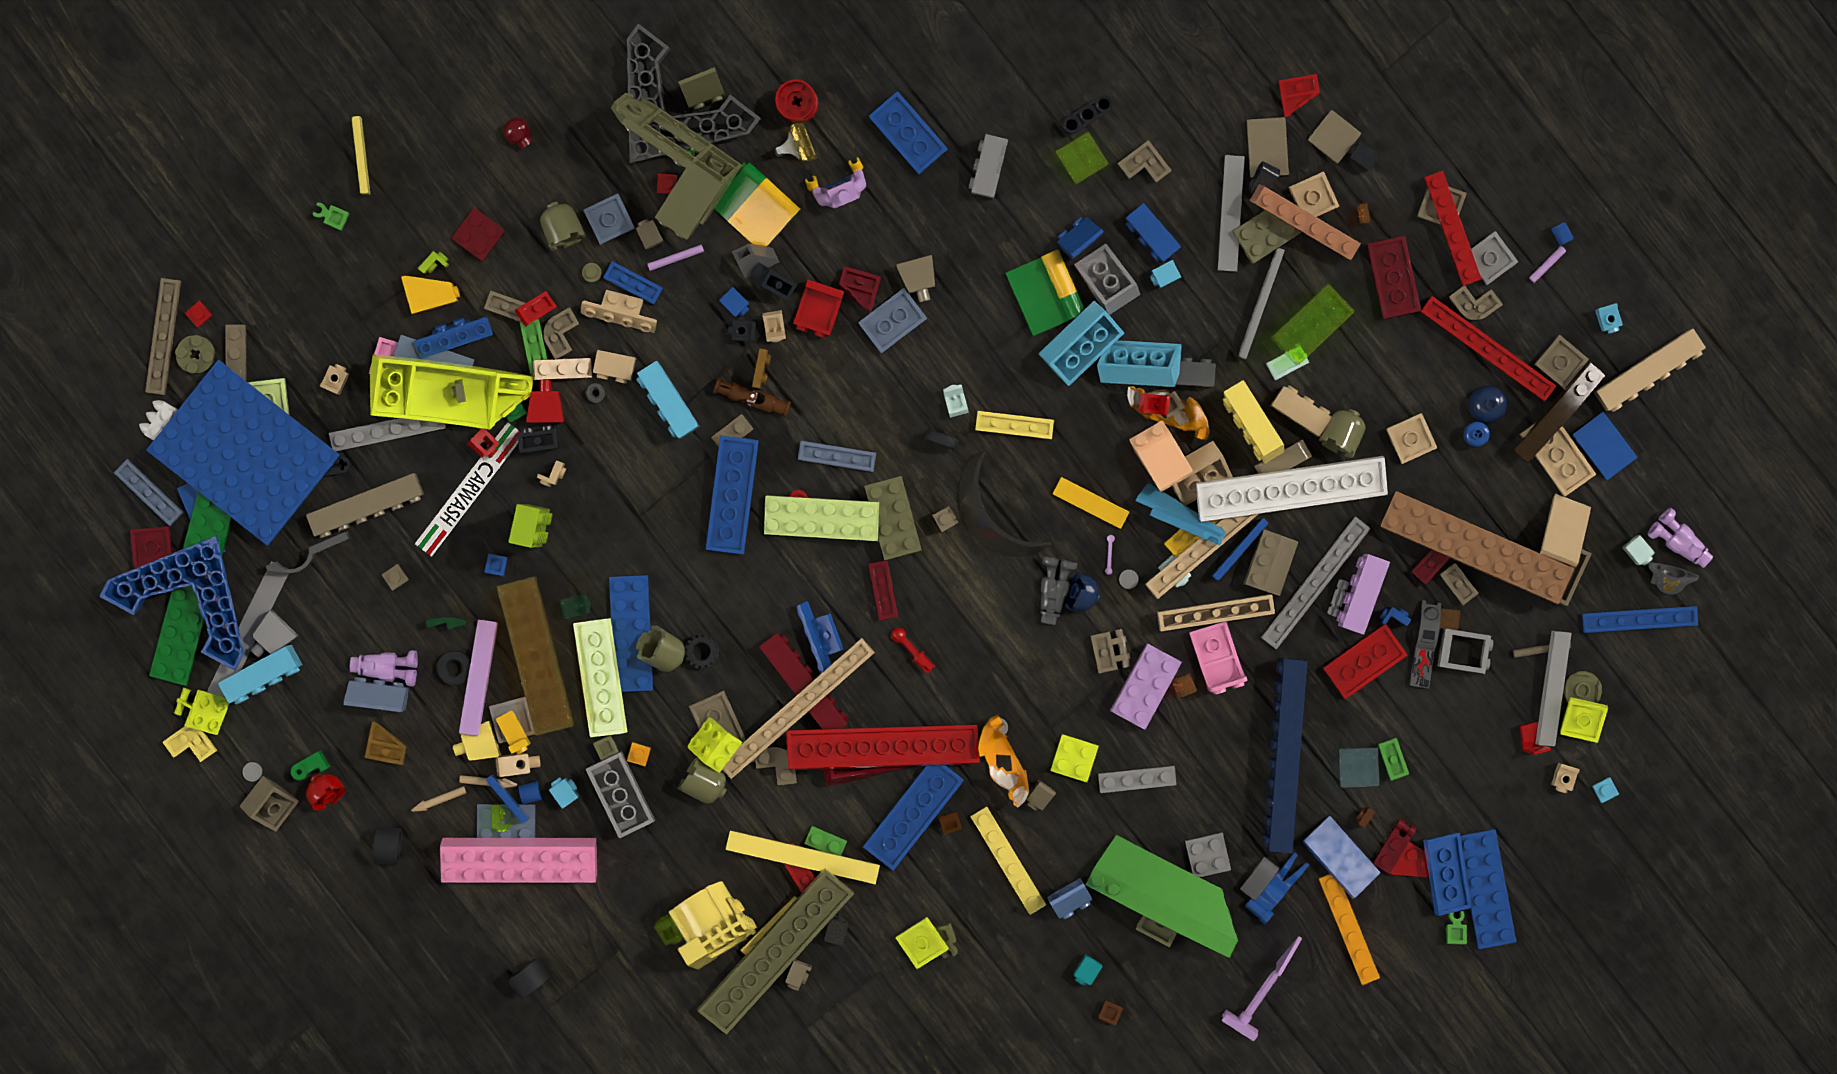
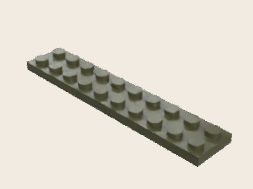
M824 868L698 1007V1012L727 1035L853 896L854 892Z

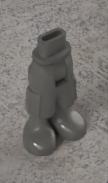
M1043 556L1042 563L1047 567V577L1042 578L1040 587L1042 592L1041 622L1056 625L1057 617H1060V612L1070 587V583L1067 581L1068 575L1077 568V563L1062 559L1059 579L1055 580L1059 559Z

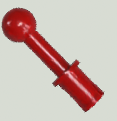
M895 628L892 630V640L896 643H901L914 657L912 662H916L928 674L935 665L924 655L925 652L922 651L920 653L906 638L904 629Z

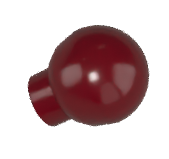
M512 118L506 122L503 133L506 140L510 143L517 144L522 150L533 141L530 136L529 125L525 120Z

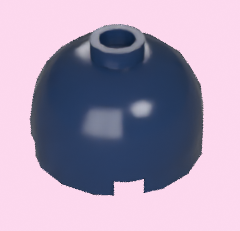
M1482 386L1471 394L1468 402L1469 411L1478 422L1484 424L1494 423L1505 415L1507 399L1499 388Z
M1078 572V575L1074 574L1069 581L1068 599L1064 600L1065 607L1077 612L1088 611L1100 598L1097 583L1086 574Z

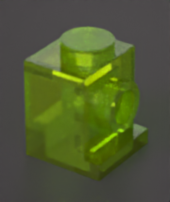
M670 914L658 919L654 925L665 945L670 943L676 944L683 939V935Z

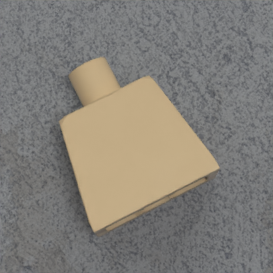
M528 753L495 757L497 775L499 777L530 773V768L540 767L539 756L528 757ZM522 760L523 766L516 767L517 761Z

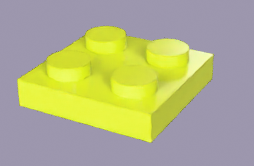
M1570 697L1560 734L1598 743L1608 706Z
M1062 734L1050 771L1087 782L1099 746Z
M928 917L896 936L897 941L917 969L949 949Z

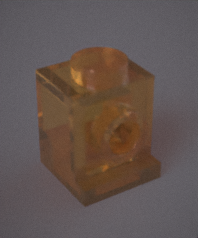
M1190 673L1183 674L1171 681L1178 698L1197 692Z

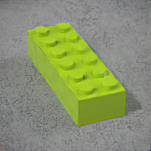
M517 504L509 543L531 548L542 547V544H546L548 532H545L546 526L550 525L552 520V513H549L550 509L529 504Z

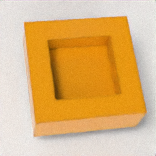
M632 742L627 761L646 766L651 747Z

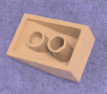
M1163 421L1129 439L1135 453L1160 492L1194 473Z

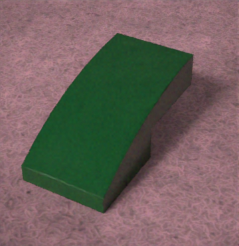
M440 617L425 621L427 628L446 623L448 630L468 624L467 619L457 617Z

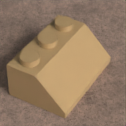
M1214 441L1185 456L1194 473L1172 485V488L1180 502L1186 506L1197 500L1196 483L1233 478L1222 453Z

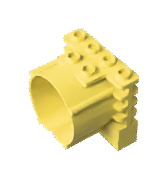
M722 881L707 886L669 911V914L687 942L678 950L686 964L697 970L718 958L717 956L735 947L741 941L746 940L750 934H756L754 929L757 926L753 919L743 914L742 911L745 910L739 900L732 898Z

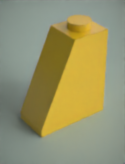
M410 276L401 277L413 315L457 303V298L460 297L458 287L454 286L453 283Z

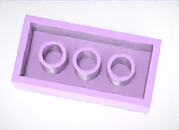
M1363 554L1362 557L1359 556L1356 564L1358 571L1356 575H1352L1349 584L1352 586L1350 593L1347 592L1343 600L1345 604L1344 610H1340L1337 616L1338 626L1360 634L1365 633L1389 567V561L1369 554Z
M1146 643L1110 711L1146 729L1182 662Z

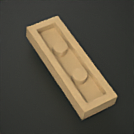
M591 358L534 360V380L592 378Z

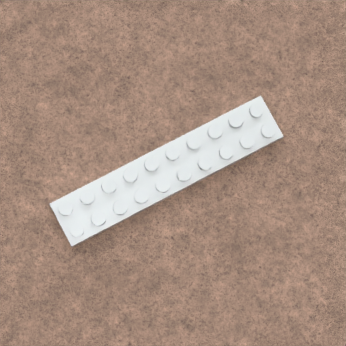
M1379 456L1196 483L1199 520L1203 522L1388 495L1385 458Z

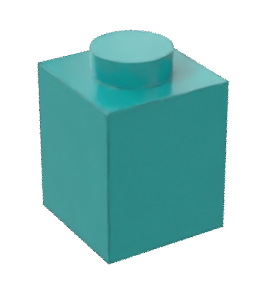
M1085 954L1073 973L1076 976L1075 980L1084 986L1086 983L1091 986L1101 970L1102 964Z

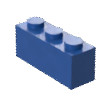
M1144 203L1126 217L1127 223L1125 225L1132 233L1135 231L1140 236L1138 238L1139 242L1144 247L1148 246L1152 250L1150 254L1157 262L1160 260L1163 263L1181 247Z

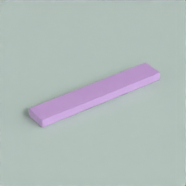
M478 620L459 729L460 734L479 736L498 626L497 622Z

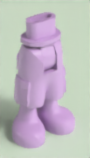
M1672 508L1667 509L1659 517V520L1670 527L1675 533L1672 535L1659 522H1655L1650 528L1648 536L1652 539L1657 537L1665 539L1666 546L1673 552L1681 554L1694 564L1698 563L1704 568L1713 556L1686 524L1679 525L1675 521V510Z
M411 650L405 657H397L395 653L386 652L351 657L350 672L390 682L400 678L405 680L407 686H414L417 671L397 670L395 667L417 668V651Z

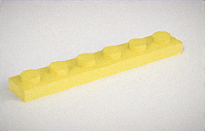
M986 806L971 815L972 820L1028 913L1031 915L1046 906L988 807Z

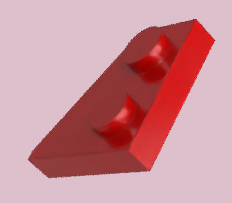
M1317 74L1278 80L1284 117H1288L1320 93Z

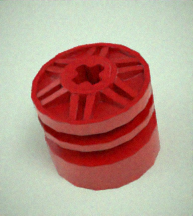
M793 79L786 81L776 92L775 102L777 109L787 120L793 123L809 121L818 110L819 101L817 94L809 84L802 80ZM796 98H798L799 100H803L800 102V107H798L797 105H793L796 103Z

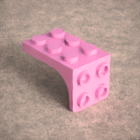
M1226 621L1189 632L1208 691L1216 695L1225 692L1227 687L1238 688L1245 685L1244 682L1247 681V677L1240 665Z

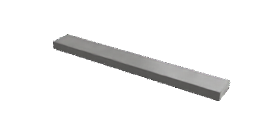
M1357 517L1353 518L1261 636L1262 639L1275 649L1280 646L1371 528Z

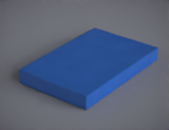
M1604 412L1598 414L1572 434L1605 480H1609L1638 458Z

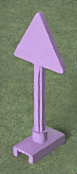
M1298 936L1276 963V969L1270 973L1245 1011H1242L1239 1017L1228 1010L1224 1011L1222 1014V1021L1252 1041L1257 1038L1258 1030L1248 1024L1252 1019L1251 1016L1277 977L1283 973L1302 940L1301 937Z

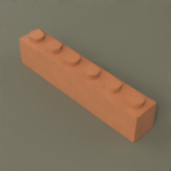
M1258 185L1250 199L1252 203L1349 260L1353 258L1361 244L1263 185Z

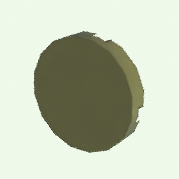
M1577 671L1565 680L1563 694L1567 702H1569L1570 697L1597 703L1601 698L1602 685L1594 674L1586 671Z

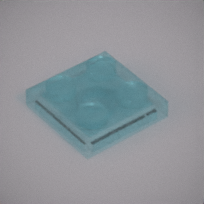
M1377 747L1339 749L1341 788L1379 786Z

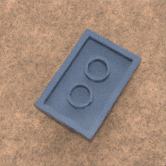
M903 288L858 323L878 350L883 353L924 322L927 317L905 288Z
M477 804V838H535L536 804H518L530 818L525 823H521L506 804Z

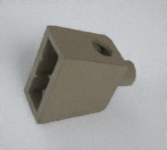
M932 255L897 264V270L908 293L917 292L919 303L931 300L928 289L935 287Z

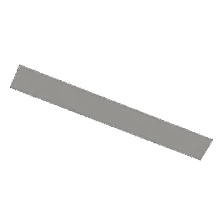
M266 571L239 626L244 655L236 671L221 663L207 692L225 697L218 683L241 671L251 651L250 649L256 641L252 635L267 613L272 609L289 573Z

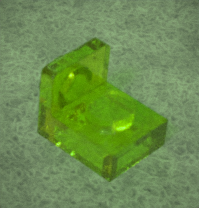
M492 804V829H496V832H507L508 828H512V823H501V820H504V808H500V804Z

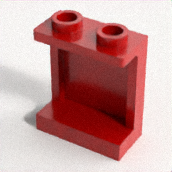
M807 280L793 324L797 325L796 329L807 332L808 329L815 331L814 335L825 338L826 335L830 336L844 291Z

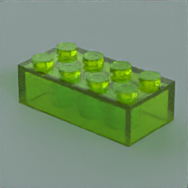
M1327 284L1286 322L1271 339L1297 366L1355 311L1330 284Z

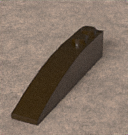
M1592 363L1584 365L1513 451L1528 463L1565 424L1605 375Z

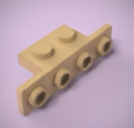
M606 290L601 305L582 301L581 314L587 317L599 318L606 322L618 323L625 327L640 329L644 332L655 333L656 319L639 315L643 299Z

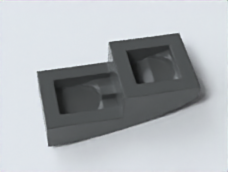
M1264 856L1240 889L1256 900L1275 876L1279 867Z

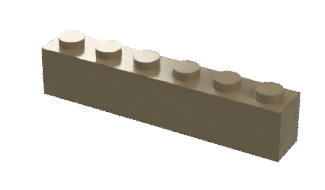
M413 473L309 513L306 516L314 536L324 538L331 535L330 531L338 529L339 532L349 528L348 524L356 522L357 525L367 521L366 517L374 515V518L385 514L384 510L391 508L392 511L403 507L402 503L409 501L410 504L421 500L420 496L424 495L417 474Z

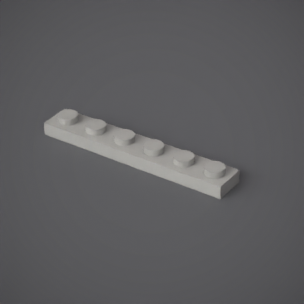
M398 418L329 433L332 449L341 451L446 429V423Z

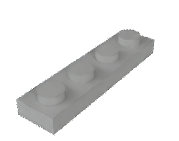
M1175 766L1098 774L1100 793L1176 785Z

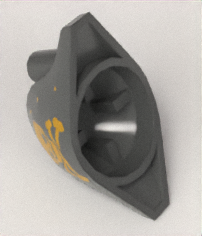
M1649 562V568L1653 572L1651 583L1657 585L1658 589L1665 594H1677L1686 585L1697 581L1699 575L1678 567Z

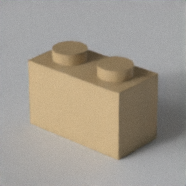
M597 350L593 373L597 374V378L608 380V376L615 377L616 382L627 384V380L632 381L636 358Z

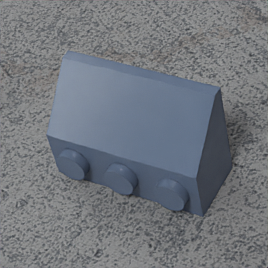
M355 677L354 680H350L348 683L344 705L403 712L407 706L409 687H404V683L393 682L392 685H387L382 680H374L371 683L366 682V678Z

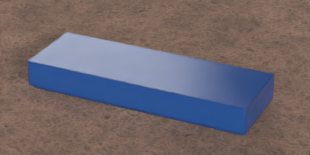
M613 261L603 277L655 305L663 290V287Z
M493 774L486 779L488 784L521 823L528 821L530 818L497 778Z

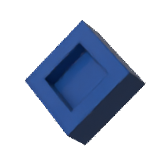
M488 553L485 573L504 576L508 557Z

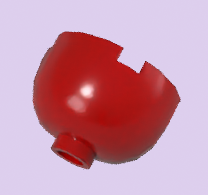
M331 774L315 775L311 778V782L306 790V797L315 811L326 809L325 805L329 802L332 805L335 804L345 794V786L336 776Z

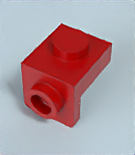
M1140 393L1138 412L1168 415L1170 396Z

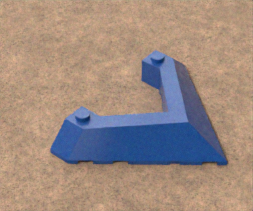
M217 535L107 580L99 597L132 615L141 609L147 597L192 585L199 601L198 605L202 617L205 618L208 627L209 638L202 653L236 671L244 655V650Z

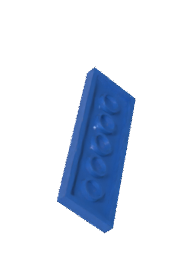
M720 435L706 550L744 554L759 440Z
M648 575L609 577L611 625L621 692L653 690L652 666L637 658L639 650L636 649L637 642L642 633H648L651 630Z
M946 765L926 766L863 848L894 870L964 779Z
M1490 829L1460 835L1472 907L1470 910L1478 949L1515 943V931L1496 830Z

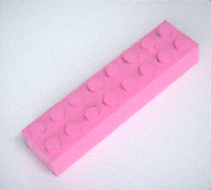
M442 838L440 845L441 882L596 883V838Z

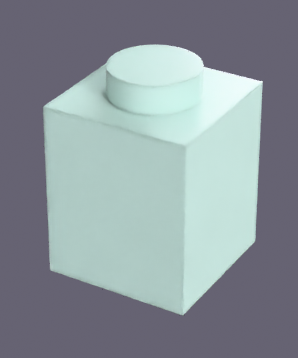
M1636 535L1622 547L1636 565H1646L1653 559L1651 556L1655 553L1640 535Z

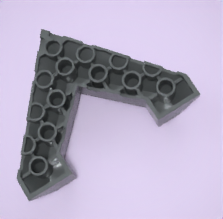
M638 24L627 38L628 93L634 96L633 99L639 100L641 97L648 99L666 112L660 63L671 48ZM729 95L719 110L672 116L710 143L750 134L761 119L731 95ZM655 121L649 125L684 150L690 148L684 141H678L673 136L674 134L668 130L661 129ZM629 132V163L661 156L662 154L652 144L645 143L641 139L642 137L636 133Z

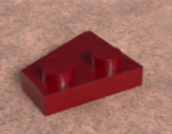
M844 266L839 287L871 313L881 276Z

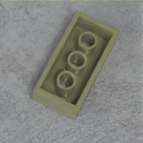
M902 476L866 485L865 490L868 501L879 502L878 538L884 560L921 551Z

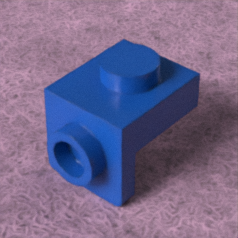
M1393 607L1385 608L1379 617L1381 618L1380 623L1383 625L1387 623L1390 617H1393L1405 626H1408L1411 621L1408 618L1409 613L1401 608L1398 610Z

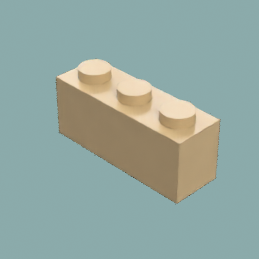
M1290 385L1288 387L1283 386L1270 406L1315 436L1320 437L1332 418L1329 416L1330 412L1322 406L1320 408L1314 406V401L1307 396L1302 398L1297 395L1298 391Z

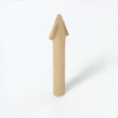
M460 775V783L490 786L486 781L487 778ZM505 778L497 779L504 788L517 786L516 783Z
M463 786L430 800H423L411 811H427L430 807L466 794V789Z

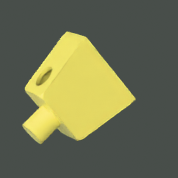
M491 720L481 724L479 736L461 734L463 742L453 745L455 755L458 756L466 753L469 761L501 755Z

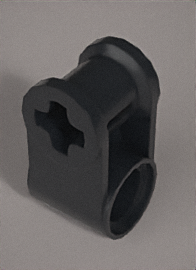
M1262 161L1248 185L1251 195L1253 196L1259 184L1271 189L1280 175V169Z

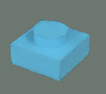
M1610 777L1592 785L1601 803L1619 795Z

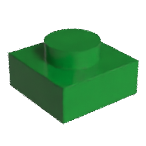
M520 402L506 417L512 423L526 415L527 412Z

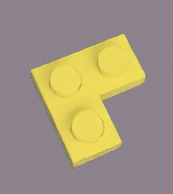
M186 726L163 741V744L173 758L190 747L199 761L202 762L217 751L204 731Z

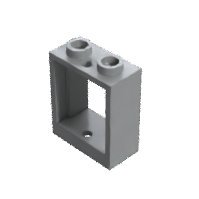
M1443 628L1437 666L1485 674L1486 670H1489L1490 667L1488 653L1493 648L1491 636ZM1452 635L1484 639L1479 668L1448 663Z

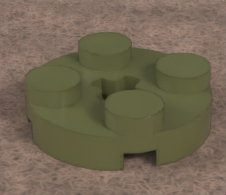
M198 335L188 336L178 344L175 351L176 360L179 366L189 373H203L213 365L215 349L207 338ZM192 350L200 351L199 359L191 358Z

